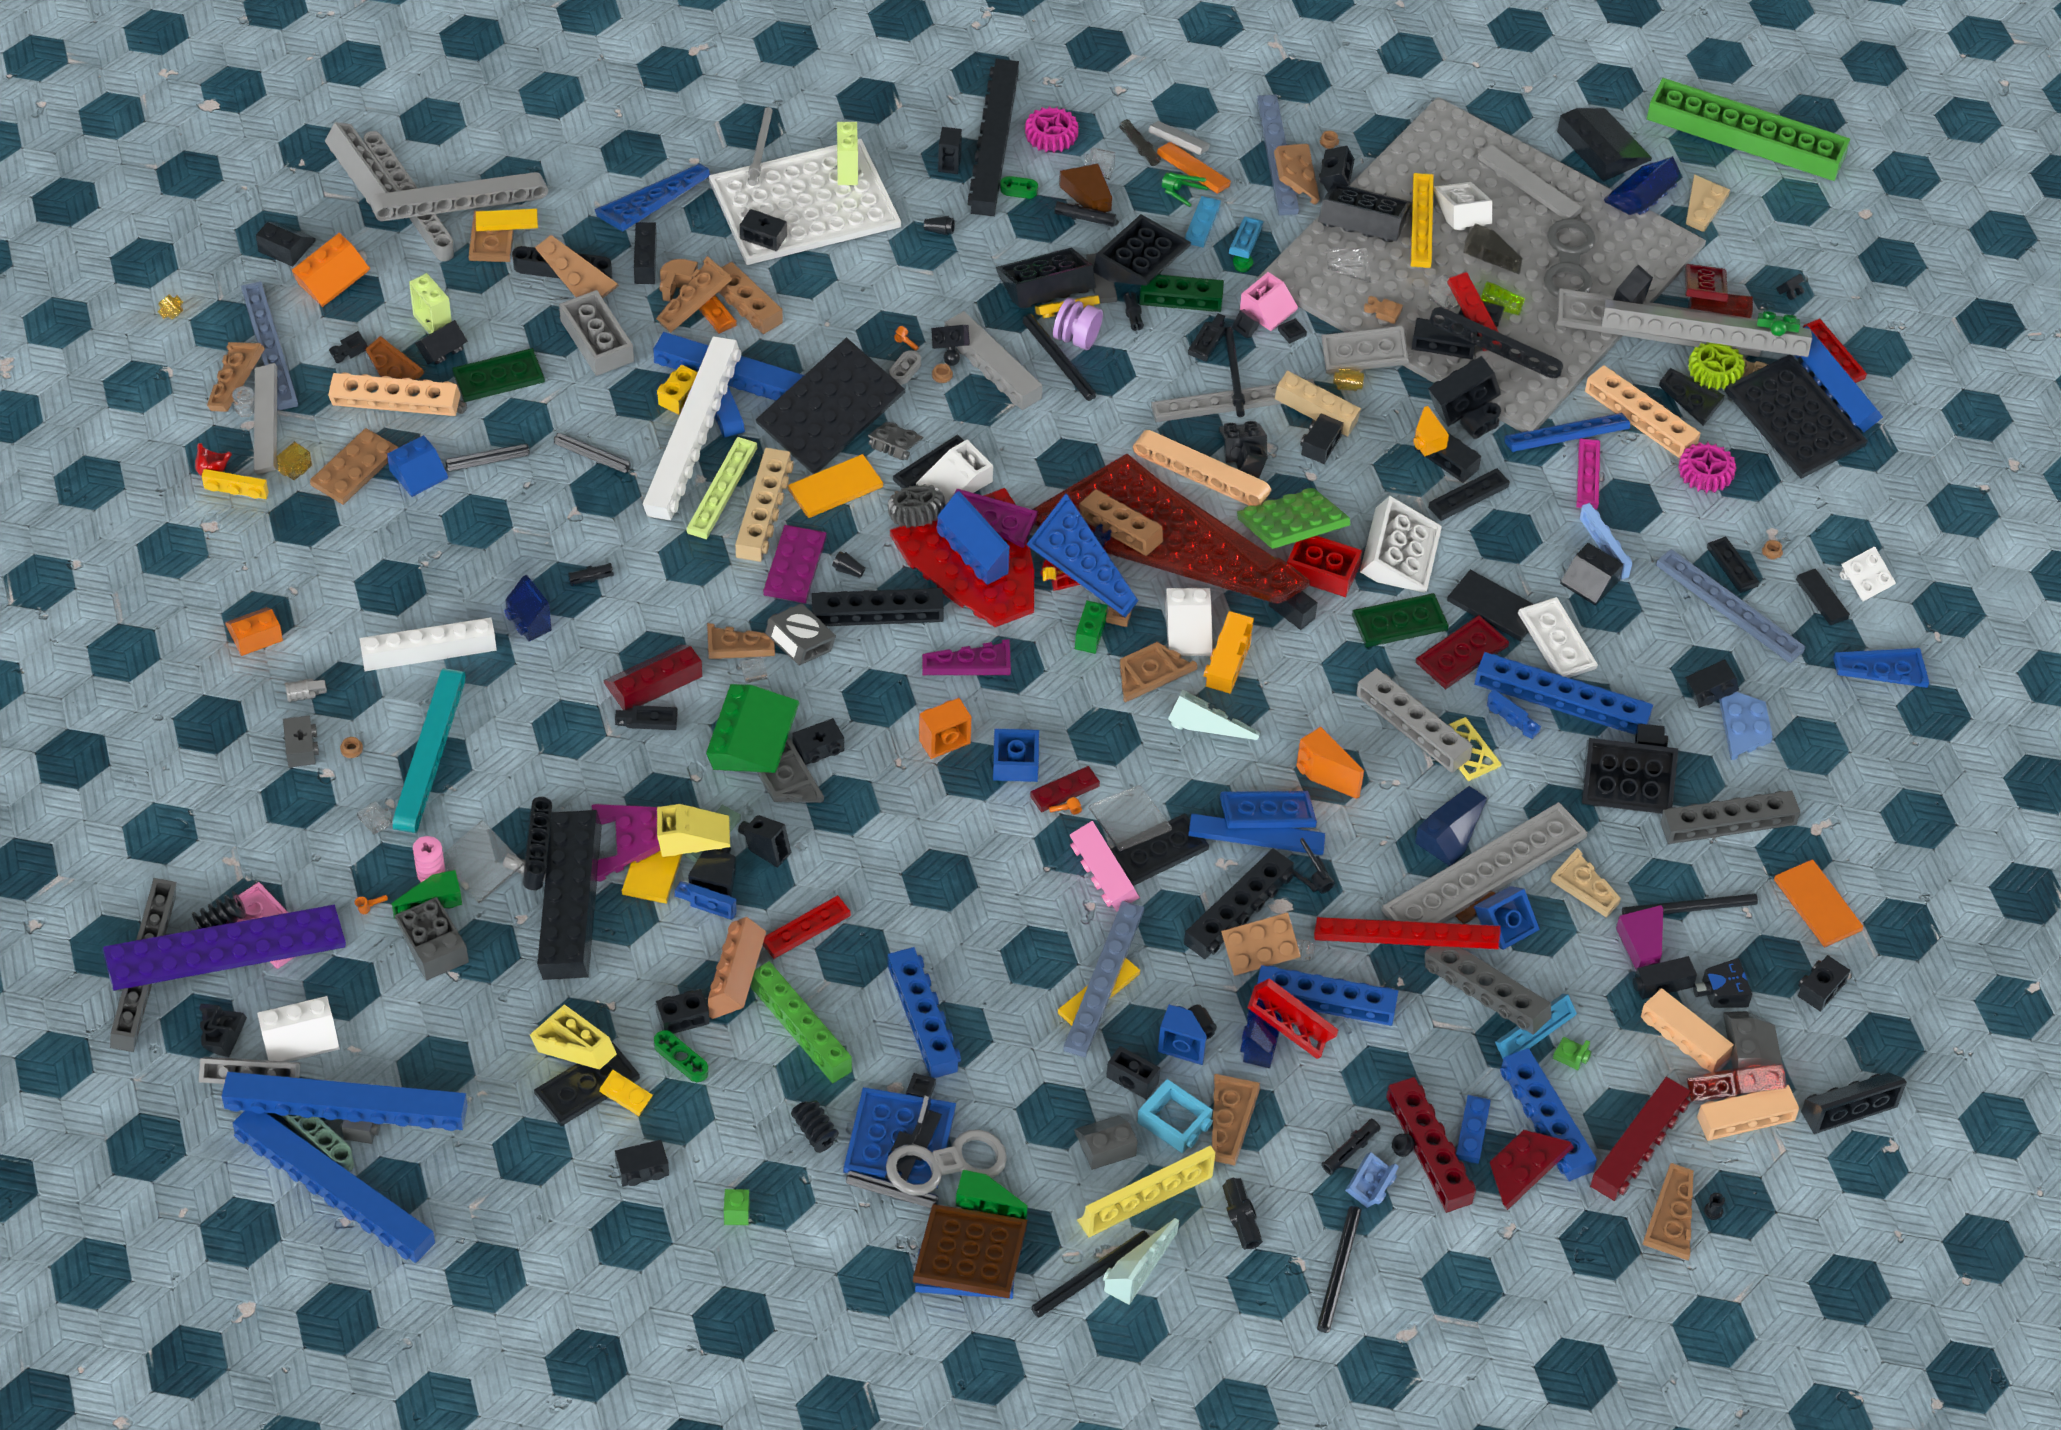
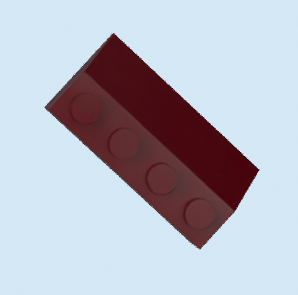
M680 644L603 681L623 710L633 708V705L642 706L703 677L702 660L691 646Z

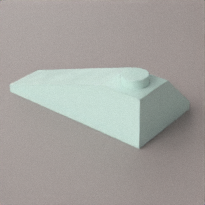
M1183 689L1168 718L1171 721V725L1180 730L1185 728L1187 730L1258 740L1260 735L1259 731L1233 718L1230 721L1228 715L1222 710L1209 709L1208 702Z
M1174 1218L1118 1260L1113 1269L1109 1267L1103 1277V1281H1105L1104 1292L1130 1305L1178 1233L1179 1220Z

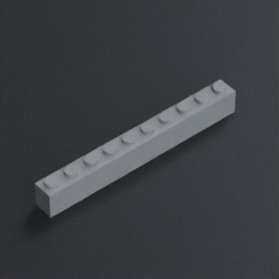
M1609 299L1604 301L1601 317L1602 327L1804 357H1808L1812 341L1811 329L1799 328V333L1786 331L1783 336L1777 337L1771 333L1770 328L1757 326V321Z

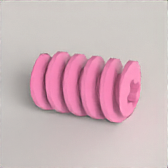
M431 836L420 837L413 845L417 878L420 882L433 874L446 871L442 845L438 839Z

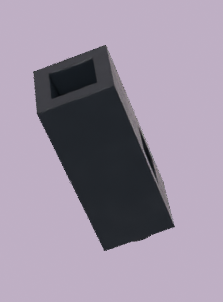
M1689 956L1637 968L1635 978H1633V987L1636 992H1639L1642 999L1651 998L1661 988L1667 993L1693 988L1697 973Z

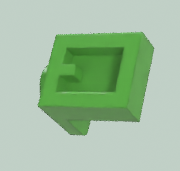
M1563 1037L1554 1052L1553 1059L1579 1070L1582 1063L1587 1064L1592 1051L1589 1050L1591 1042L1586 1040L1584 1045H1581Z

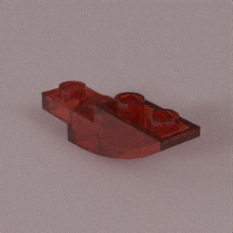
M1783 1063L1741 1067L1687 1078L1691 1102L1733 1097L1744 1093L1784 1089L1787 1087Z

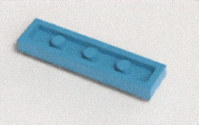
M1561 994L1550 1002L1551 1019L1534 1035L1517 1026L1498 1039L1495 1043L1502 1059L1526 1048H1531L1577 1015L1569 995Z

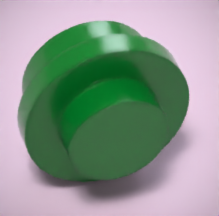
M1235 256L1233 258V265L1238 272H1247L1253 266V259L1251 256L1249 258Z

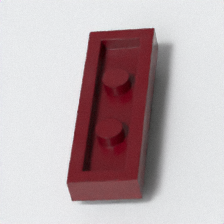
M1086 766L1030 791V797L1042 813L1048 810L1049 807L1060 805L1072 797H1078L1100 787V781L1091 768Z

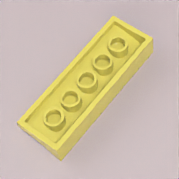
M1210 1145L1087 1205L1084 1215L1076 1220L1089 1238L1212 1178L1215 1151Z

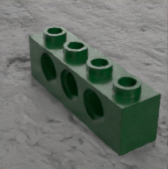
M1158 275L1147 286L1141 285L1140 305L1221 312L1224 280Z

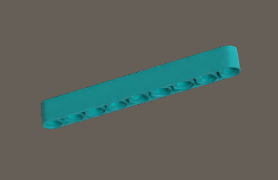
M442 668L395 810L393 830L417 833L464 688L466 677L464 671Z

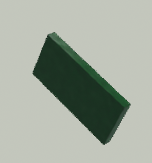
M533 348L452 368L464 402L545 382V377Z
M1435 593L1352 610L1353 619L1366 648L1448 631L1449 627Z

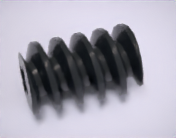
M232 891L233 899L228 895H224L225 903L217 899L216 908L209 903L208 912L204 908H200L201 916L193 912L192 917L198 929L235 923L238 918L244 919L246 916L245 907L237 893Z
M817 1100L811 1102L804 1101L792 1109L791 1116L795 1118V1122L800 1126L801 1131L804 1132L805 1137L814 1147V1150L817 1153H821L833 1145L839 1132L837 1129H833L834 1124L832 1122H828L829 1117L824 1115L825 1111L822 1107L819 1108L820 1103Z

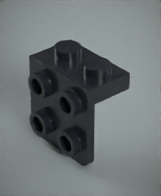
M1247 421L1241 425L1225 423L1224 426L1219 427V433L1224 439L1226 463L1237 461L1243 443L1264 446L1268 459L1267 434L1256 421Z

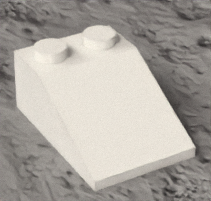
M1472 182L1433 187V192L1446 222L1455 230H1464L1470 226L1481 228L1486 224H1492V200Z
M1167 588L1165 611L1168 649L1180 653L1181 656H1211L1212 615L1210 588Z

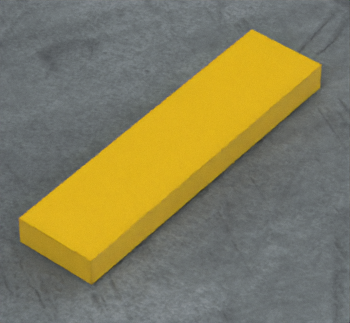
M1125 958L1110 998L1140 975V969L1127 958ZM1088 985L1058 1009V1014L1071 1026Z

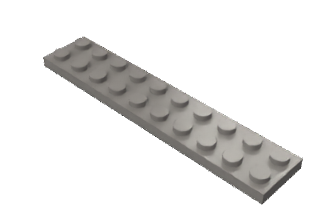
M1562 288L1558 291L1556 325L1698 347L1700 343H1706L1602 327L1601 317L1605 299L1613 300L1614 297ZM1650 302L1643 303V305L1757 321V319L1739 316H1732ZM1732 346L1733 349H1739V354L1759 357L1761 350Z
M1558 802L1383 905L1382 912L1390 921L1444 923L1489 892L1498 891L1584 840L1588 832Z

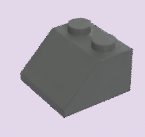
M1119 1115L1075 1129V1134L1091 1170L1136 1156L1138 1141L1130 1123Z

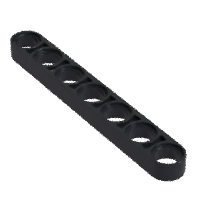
M1436 307L1432 310L1429 320L1433 326L1546 377L1558 378L1561 376L1563 363L1559 359L1445 308ZM1435 315L1444 317V320L1437 319ZM1454 324H1461L1464 328H1457ZM1473 332H1478L1482 334V336H1475ZM1492 341H1499L1501 345L1493 344ZM1511 349H1516V350H1518L1520 353H1519V354L1513 353V352L1511 351ZM1529 358H1537L1539 362L1531 361ZM1548 366H1554L1558 370H1551Z

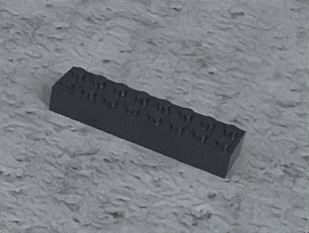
M597 810L552 812L537 961L543 980L589 978L597 870L602 824Z

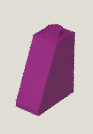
M1662 905L1619 916L1616 930L1635 969L1660 963L1663 935Z

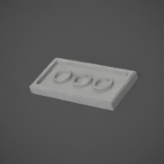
M1404 326L1322 335L1326 374L1409 364Z

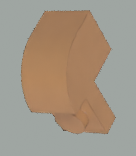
M675 259L662 266L660 269V291H662L664 301L670 302L677 287L682 288L683 285L689 284L693 279L692 274L698 269V262Z

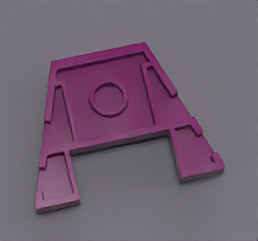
M591 805L592 810H597L602 825L611 822L616 823L617 855L598 859V882L605 880V876L614 871L618 873L624 870V866L636 861L638 863L661 850L657 837V807Z

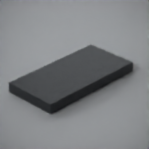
M1471 569L1447 597V601L1475 617L1480 615L1491 626L1520 642L1529 632L1518 611L1521 608L1533 605V603Z
M1184 813L1110 850L1134 886L1209 850V844L1204 838L1188 836L1190 819Z
M613 1042L612 1045L617 1055L600 1070L577 1063L534 1089L536 1097L560 1126L565 1125L609 1098L599 1092L612 1070L633 1083L640 1079V1074Z

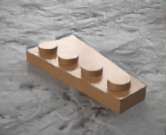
M708 256L703 260L704 265L700 270L696 269L692 274L693 279L689 284L683 285L679 290L680 295L676 299H672L656 318L670 333L732 280L731 276Z
M228 342L227 349L229 351L223 357V369L218 371V383L213 386L207 403L211 411L227 412L265 350L261 343Z
M1214 1074L1212 1148L1215 1151V1161L1236 1165L1260 1091V1083Z
M1670 1163L1642 1245L1689 1261L1694 1170Z

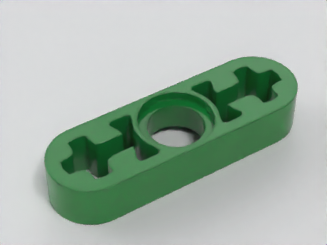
M663 1030L656 1033L654 1036L656 1052L691 1081L702 1082L708 1077V1064L703 1058L670 1031ZM660 1041H669V1046L666 1043L661 1045ZM679 1052L688 1055L685 1060H677L674 1056ZM693 1067H694L695 1069H697V1070H699L700 1068H702V1072H699V1071L694 1072V1071H693Z

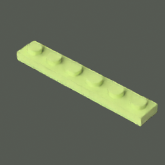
M740 437L736 438L687 527L688 534L704 539L709 537L757 450L756 442Z

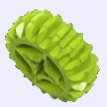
M1706 342L1705 344L1700 343L1698 347L1694 348L1689 357L1688 370H1690V376L1694 377V382H1700L1701 386H1708V390L1711 387L1716 390L1719 388L1725 390L1726 386L1731 383L1734 384L1737 380L1741 379L1744 374L1745 361L1743 360V355L1739 354V349H1733L1732 346Z

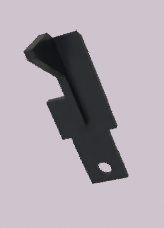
M926 1092L919 1119L912 1135L899 1131L891 1151L900 1146L911 1144L928 1148L942 1116L940 1113L929 1110L931 1093ZM906 1155L897 1161V1171L902 1173L900 1177L907 1182L916 1160L922 1161L921 1157Z

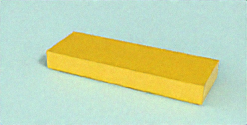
M537 209L476 211V231L538 228Z

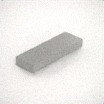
M1157 121L1149 127V133L1200 155L1209 149V143Z

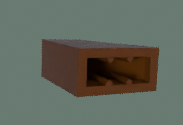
M1098 163L1060 171V188L1082 207L1103 212H1110L1112 210V195Z

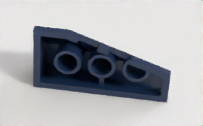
M1468 786L1434 811L1418 827L1415 843L1448 866L1455 864L1466 852L1487 797Z

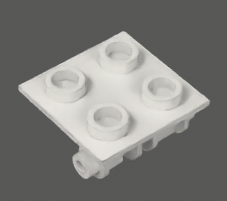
M1876 547L1841 564L1843 567L1842 572H1840L1841 579L1851 581L1862 602L1896 584Z

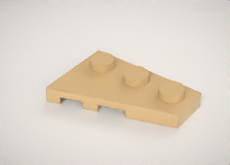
M1694 174L1686 225L1704 232L1728 198L1730 189Z
M1577 848L1552 875L1551 882L1607 918L1619 905L1621 898L1605 879L1599 877L1594 871L1595 867L1590 862L1587 863L1582 857V852Z

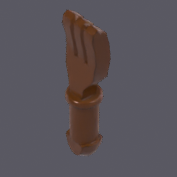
M1489 892L1455 917L1462 924L1470 922L1476 916L1474 905L1496 893Z

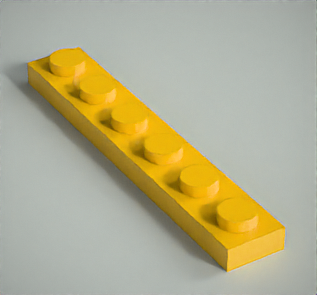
M1413 174L1410 267L1431 268L1434 174Z

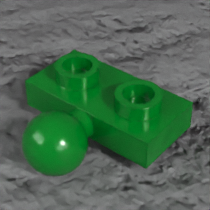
M1764 311L1763 313H1758L1757 326L1770 328L1774 336L1780 337L1786 331L1799 333L1800 319H1796L1797 317L1793 315H1784L1782 317L1776 316L1774 312Z

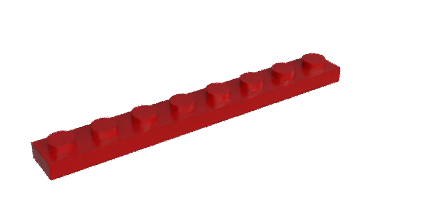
M1317 917L1314 938L1320 941L1499 949L1501 926Z

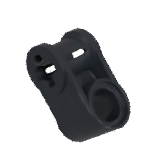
M1486 403L1480 408L1466 413L1462 417L1460 424L1473 439H1477L1499 426L1498 417L1501 414V408L1496 403Z

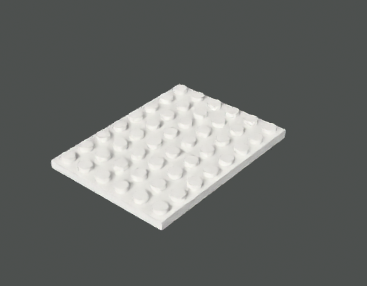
M858 139V185H838L837 145L763 162L760 164L761 173L757 177L755 186L748 184L750 166L709 175L711 187L746 265L901 227L900 218L862 139ZM750 209L787 221V237L777 252L740 239V223Z

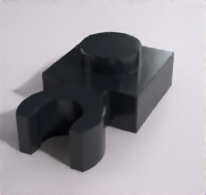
M357 331L340 340L342 345L331 347L329 352L335 362L340 363L348 355L350 358H353L363 353L368 345L360 332Z

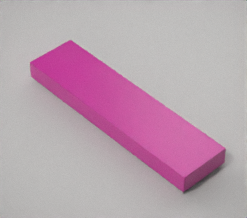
M1579 439L1576 507L1582 508V505L1590 503L1594 509H1598L1599 440Z

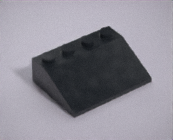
M1575 108L1560 115L1557 133L1603 182L1652 160V157L1605 108Z
M1333 183L1323 198L1318 222L1323 223L1326 227L1332 228L1337 226L1343 228L1346 232L1357 231L1366 237L1377 236L1381 237L1383 241L1393 242L1397 241L1400 237L1412 202Z
M1140 214L1096 253L1093 270L1095 274L1109 282L1147 286L1191 245V242Z
M1072 247L996 267V271L1010 298L1019 308H1029L1032 304L1039 302L1048 303L1051 299L1058 297L1067 298L1070 297V294L1087 293L1089 289L1096 288L1093 265Z
M1589 738L1586 743L1582 804L1663 814V810L1673 806L1679 748Z

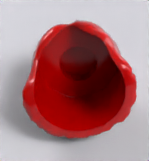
M198 443L195 469L201 476L204 469L223 472L232 453H215L204 448L202 443Z

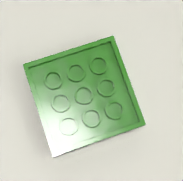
M1307 488L1297 494H1287L1283 498L1267 500L1262 505L1247 506L1244 510L1237 511L1238 520L1272 549L1351 525L1350 517L1315 488Z

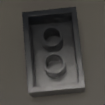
M1482 356L1471 360L1464 367L1453 371L1449 376L1435 382L1428 388L1434 408L1447 427L1462 419L1466 413L1480 408L1501 395L1495 372Z

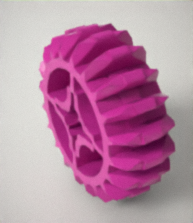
M1049 106L1048 109L1041 107L1040 111L1034 110V113L1029 115L1025 123V134L1028 142L1032 144V147H1037L1038 151L1044 149L1046 153L1048 151L1055 153L1056 150L1062 152L1064 148L1069 149L1070 145H1074L1078 137L1079 126L1076 117L1072 116L1071 112H1066L1065 108L1059 110L1058 106L1056 108Z
M1699 442L1697 446L1692 444L1682 453L1678 471H1680L1679 474L1683 478L1684 483H1690V488L1696 487L1698 492L1705 490L1707 494L1709 490L1714 493L1718 489L1723 491L1725 487L1731 484L1735 476L1736 464L1734 457L1730 455V451L1725 452L1724 447L1719 448L1717 444L1710 445L1709 442L1703 445Z

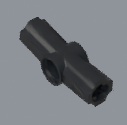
M1233 1177L1227 1179L1222 1187L1228 1203L1226 1209L1231 1223L1236 1228L1244 1250L1257 1248L1263 1243L1255 1220L1257 1215L1251 1200L1247 1196L1244 1183L1241 1178Z

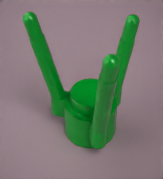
M1167 172L1162 181V187L1166 189L1165 193L1172 195L1188 207H1191V203L1175 193V190L1179 191L1182 185L1208 190V187L1185 181L1205 182L1206 178Z

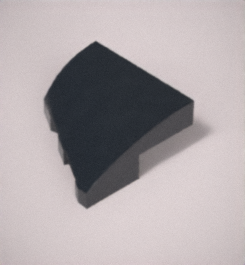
M201 1003L199 1007L203 1020L200 1022V1028L203 1031L201 1045L212 1053L230 1057L247 1017L241 1012L223 1011L219 1005Z

